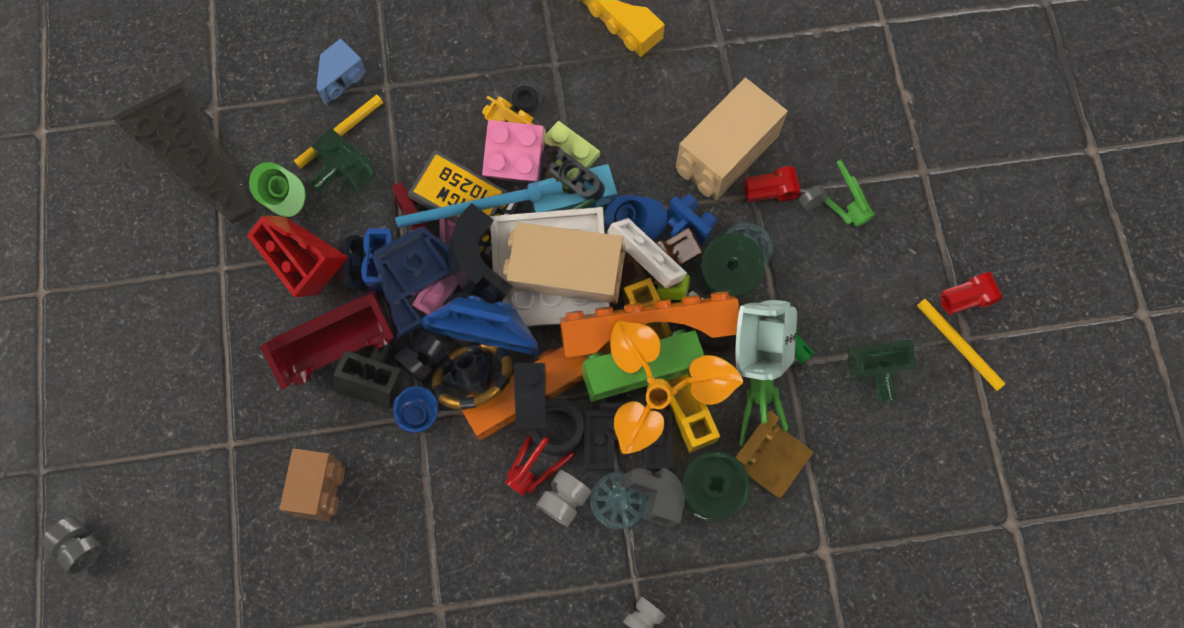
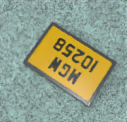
M434 150L407 197L431 210L505 194L507 191ZM498 207L482 211L490 217L494 215ZM460 215L448 217L446 219L456 224Z

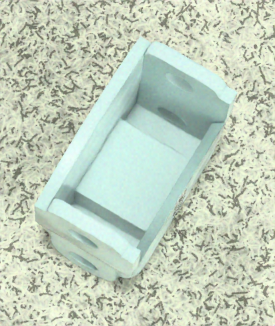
M768 300L740 306L736 333V369L741 376L759 380H773L782 376L794 362L797 310L795 307L790 306V302Z

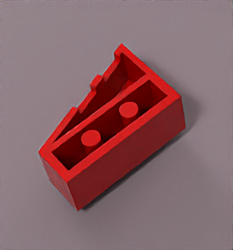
M261 216L247 234V237L294 298L317 296L348 258L334 247L284 216Z

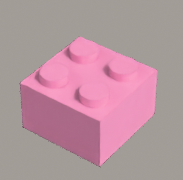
M488 120L482 176L486 179L521 183L540 181L542 170L541 155L544 151L546 135L544 126Z

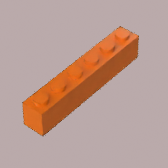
M610 340L606 342L596 353L602 352L603 355L610 354ZM562 346L555 351L554 349H549L539 356L540 360L534 363H545L546 400L555 398L584 381L581 367L586 357L591 354L565 357ZM515 374L511 376L505 389L496 398L477 408L462 410L479 441L516 420ZM495 381L490 384L489 388L492 387Z

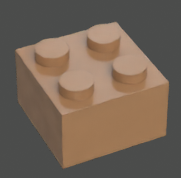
M292 449L279 510L298 518L331 522L332 515H335L338 510L339 498L336 497L338 485H342L345 475L342 463L329 453Z

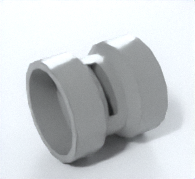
M641 597L636 604L637 611H634L633 614H628L623 623L629 628H653L654 624H660L663 621L665 615L653 604Z

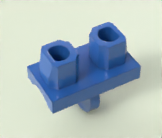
M690 194L681 199L675 196L670 201L671 205L667 210V216L670 218L667 223L674 228L670 233V237L672 238L690 228L693 230L700 246H703L715 227L717 218L710 212H705L699 218L694 213L698 207L697 200Z

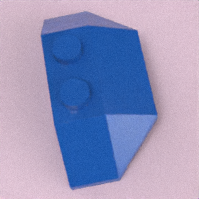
M477 296L457 297L422 319L421 324L424 330L429 333L538 356L537 341L517 310L508 303H486Z

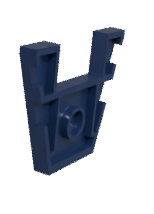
M423 226L375 250L373 253V260L398 339L420 327L422 320L407 299L453 275L448 261V245ZM476 289L471 295L468 296H474L475 294L481 291L479 289Z

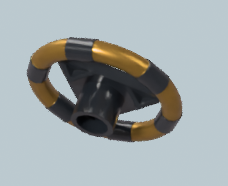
M480 343L460 346L447 354L437 365L432 377V391L437 400L449 408L466 410L482 406L502 393L509 383L513 371L512 358L506 349ZM483 352V353H480V354L477 355V356H475V355L473 354V353ZM491 353H493L502 363V371L492 387L489 388L493 357ZM454 363L455 369L446 374V372ZM442 383L477 396L460 399L451 397L444 389Z

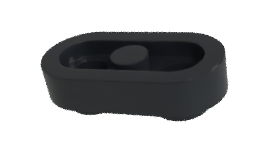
M350 235L339 243L338 251L348 258L338 269V278L341 285L350 291H355L366 285L361 274V267L366 253L363 245L364 239L359 235Z

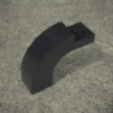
M471 203L460 215L450 237L448 245L449 266L455 280L468 295L479 289L487 300L494 301L495 303L503 302L513 286L484 263L478 247L480 241L488 234L494 220Z

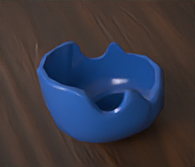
M420 386L408 387L395 399L393 416L395 422L403 431L416 434L427 431L435 423L438 414V401L429 389Z

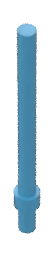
M561 181L541 186L538 183L528 185L527 189L395 217L397 227L402 228L461 215L471 203L484 210L525 200H530L531 202L542 200L541 197L562 193Z

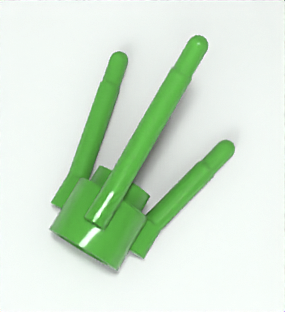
M838 160L837 165L855 201L846 207L849 211L848 213L828 197L824 202L839 214L847 225L853 222L856 227H859L871 220L875 214L867 203L855 176L851 177L843 162Z
M750 379L751 388L746 390L747 401L740 433V447L745 445L753 400L756 404H760L761 422L766 424L767 404L771 403L773 399L778 417H780L779 421L784 431L788 430L779 399V388L774 387V380Z

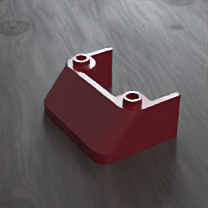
M375 290L281 333L259 347L281 390H283L291 383H294L296 387L311 380V373L342 358L345 351L353 353L373 344L377 349L392 342L391 338L394 337L395 333L379 295Z

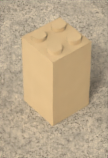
M745 77L679 144L676 162L678 173L684 179H690L694 182L703 195L712 197L717 201L779 137L788 111Z
M516 222L515 230L510 231L508 247L512 248L510 259L505 260L503 270L507 281L516 290L618 303L626 251L623 236Z

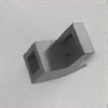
M635 468L624 475L621 487L648 496L642 519L667 528L680 524L685 504V493L681 482L671 471L663 468L652 476V472L649 470Z

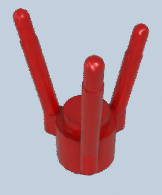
M528 436L513 466L507 472L508 477L504 482L521 496H524L527 491L532 494L542 482L575 456V452L572 451L532 481L535 475L529 469L543 451L549 439L547 437L543 438L525 465L522 466L520 464L532 441V437Z

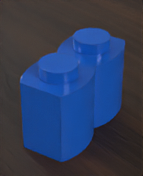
M369 228L364 236L363 245L366 257L362 263L361 274L370 292L376 290L377 293H383L373 260V253L375 250L394 241L389 229Z

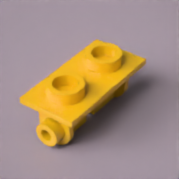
M487 96V99L492 101L490 106L486 105L482 111L486 120L503 122L507 120L512 123L535 125L532 123L534 119L532 116L522 110L518 113L510 109L512 104L504 98L498 96L497 99Z

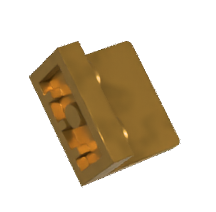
M769 411L767 423H760L731 464L775 497L781 498L811 457L813 451L776 425L780 417Z

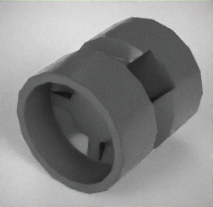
M74 516L67 517L54 524L47 530L40 541L41 545L52 557H58L57 563L69 575L78 574L88 568L98 559L103 551V546L91 534L86 535L87 529Z

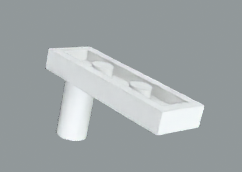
M629 218L610 225L607 231L608 234L623 236L626 246L625 254L628 252L665 288L683 281L687 272Z

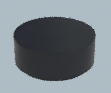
M530 86L518 87L512 94L514 109L517 112L522 110L527 114L535 111L539 104L536 90Z

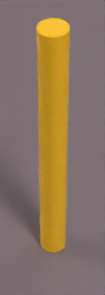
M376 94L297 157L294 163L302 169L383 104L382 99Z
M926 299L917 305L996 391L1006 384Z

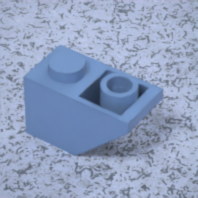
M339 39L320 54L316 88L325 104L337 99L346 88L353 83H357L366 73L361 58L342 39Z

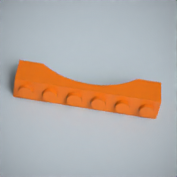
M728 292L712 293L711 298L700 299V296H686L682 298V302L671 303L670 299L653 301V306L642 307L641 303L624 305V310L613 311L612 307H601L595 309L593 314L583 315V311L565 313L566 317L559 318L565 357L595 354L611 339L612 330L618 321L640 324L651 322L685 324L704 332L712 338L736 335L739 316L738 299L732 295L729 296Z

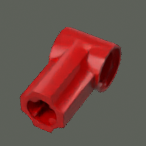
M793 166L778 168L772 174L745 177L743 181L744 194L748 202L774 198L784 202L801 196L796 168Z
M991 272L975 276L968 280L967 283L940 293L941 305L949 315L976 306L978 308L987 307L1003 299Z

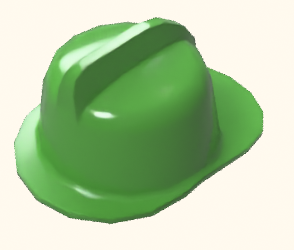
M272 162L261 163L253 169L250 174L249 186L253 197L259 203L284 217H293L301 211L305 204L306 193L302 181L295 174Z

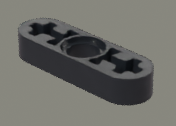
M550 146L543 151L541 164L545 169L585 201L590 198L598 201L604 195L605 185L599 177L560 147ZM552 158L559 159L562 163L561 166L559 167L556 163L551 161ZM578 168V174L575 178L566 179L569 170ZM584 181L595 188L592 191L587 190L583 185Z

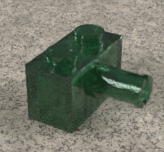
M332 128L311 146L319 161L325 165L308 181L320 194L337 177L358 193L376 175L370 160Z
M910 339L847 347L851 376L862 377L871 375V377H875L877 402L896 400L892 374L898 371L917 369L913 340Z

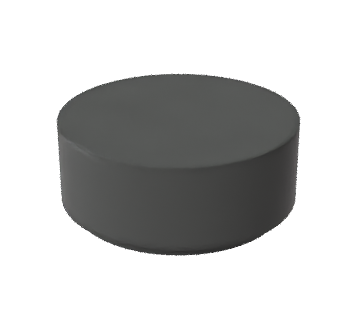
M816 185L808 189L800 197L799 203L805 211L812 210L827 198L828 193L821 185Z

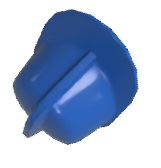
M622 195L614 199L605 208L604 223L607 231L612 223L629 218L652 240L657 238L667 225L665 207L659 201L652 198Z

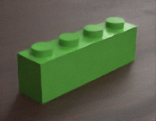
M685 329L677 330L669 334L668 338L661 339L658 357L654 361L647 363L650 366L654 379L666 381L690 374V363L696 358L704 356L696 330L686 332ZM602 352L591 354L586 357L581 367L591 402L649 385L643 366L634 373H627L617 366L612 353L603 355Z

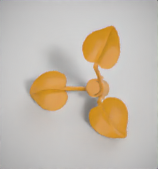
M618 321L614 325L610 345L615 363L627 373H634L643 366L649 383L646 392V407L640 402L631 401L623 404L615 414L614 430L622 454L640 451L659 438L664 428V418L660 412L650 409H663L668 406L671 401V395L677 394V391L688 383H691L690 391L692 396L700 403L706 405L722 402L743 383L742 376L732 364L720 357L705 355L696 358L690 363L689 371L691 377L685 378L676 386L671 387L663 379H654L650 366L647 363L654 361L660 353L661 343L657 333L649 326L640 323Z

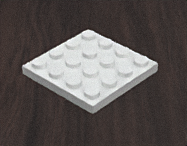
M603 207L490 216L494 220L491 226L493 271L507 281V277L503 274L504 263L511 256L512 248L508 247L510 231L515 230L516 222L605 234ZM512 287L508 296L503 301L517 310L527 327L560 325L559 318L566 317L565 313L583 311V315L595 313L597 308L610 307V303L521 291L516 290L514 287Z

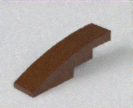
M687 228L666 242L660 241L656 243L680 267L704 254L693 230ZM631 255L624 259L618 298L623 296L624 287L651 278L652 282L656 280Z

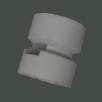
M560 470L551 482L552 490L545 491L536 506L560 524L569 527L577 515L576 506H583L592 491L570 474Z

